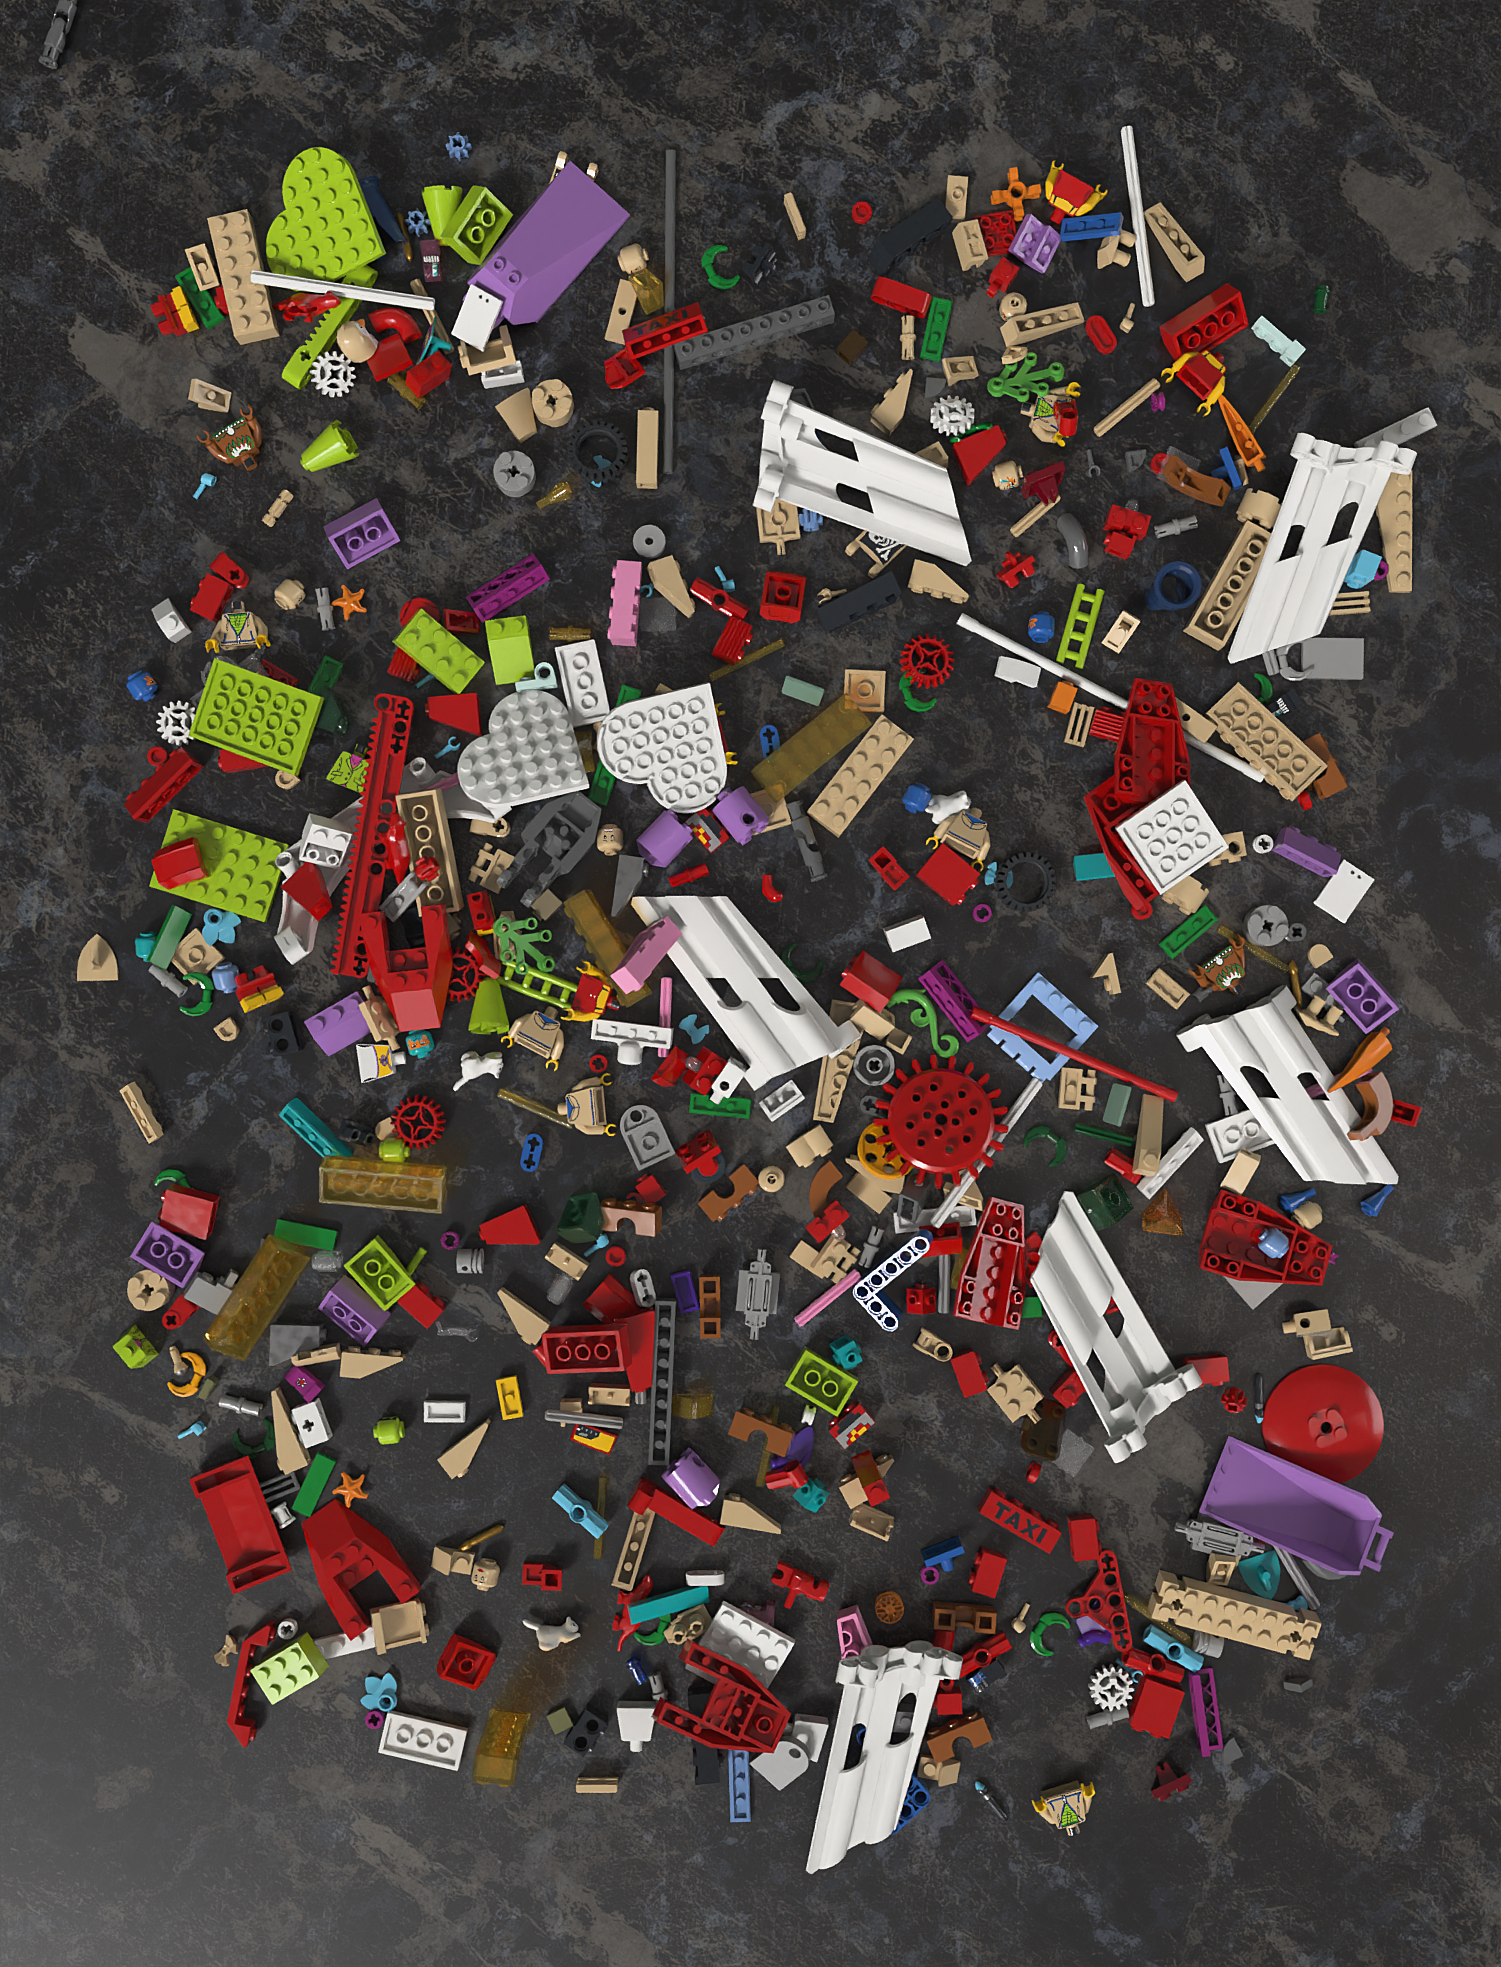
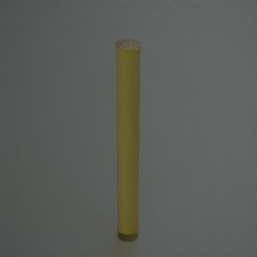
M1297 365L1292 366L1248 426L1252 434L1299 372L1300 368Z
M782 639L743 657L740 662L736 661L734 666L728 664L710 673L709 676L714 681L785 645Z
M1219 925L1216 932L1228 939L1232 938L1234 941L1238 939L1237 934L1222 925ZM1245 940L1243 948L1284 973L1289 970L1290 967Z
M502 1089L498 1092L497 1096L567 1128L571 1129L573 1124L568 1122L567 1118Z
M772 1405L770 1418L773 1419L774 1423H777L780 1407ZM767 1434L756 1480V1486L764 1487L770 1451L766 1450L768 1444Z
M599 1476L597 1513L604 1519L607 1477ZM603 1534L598 1539L595 1538L594 1559H601Z
M1124 1594V1601L1187 1646L1192 1644L1193 1639L1169 1622L1152 1618L1149 1608L1129 1594Z

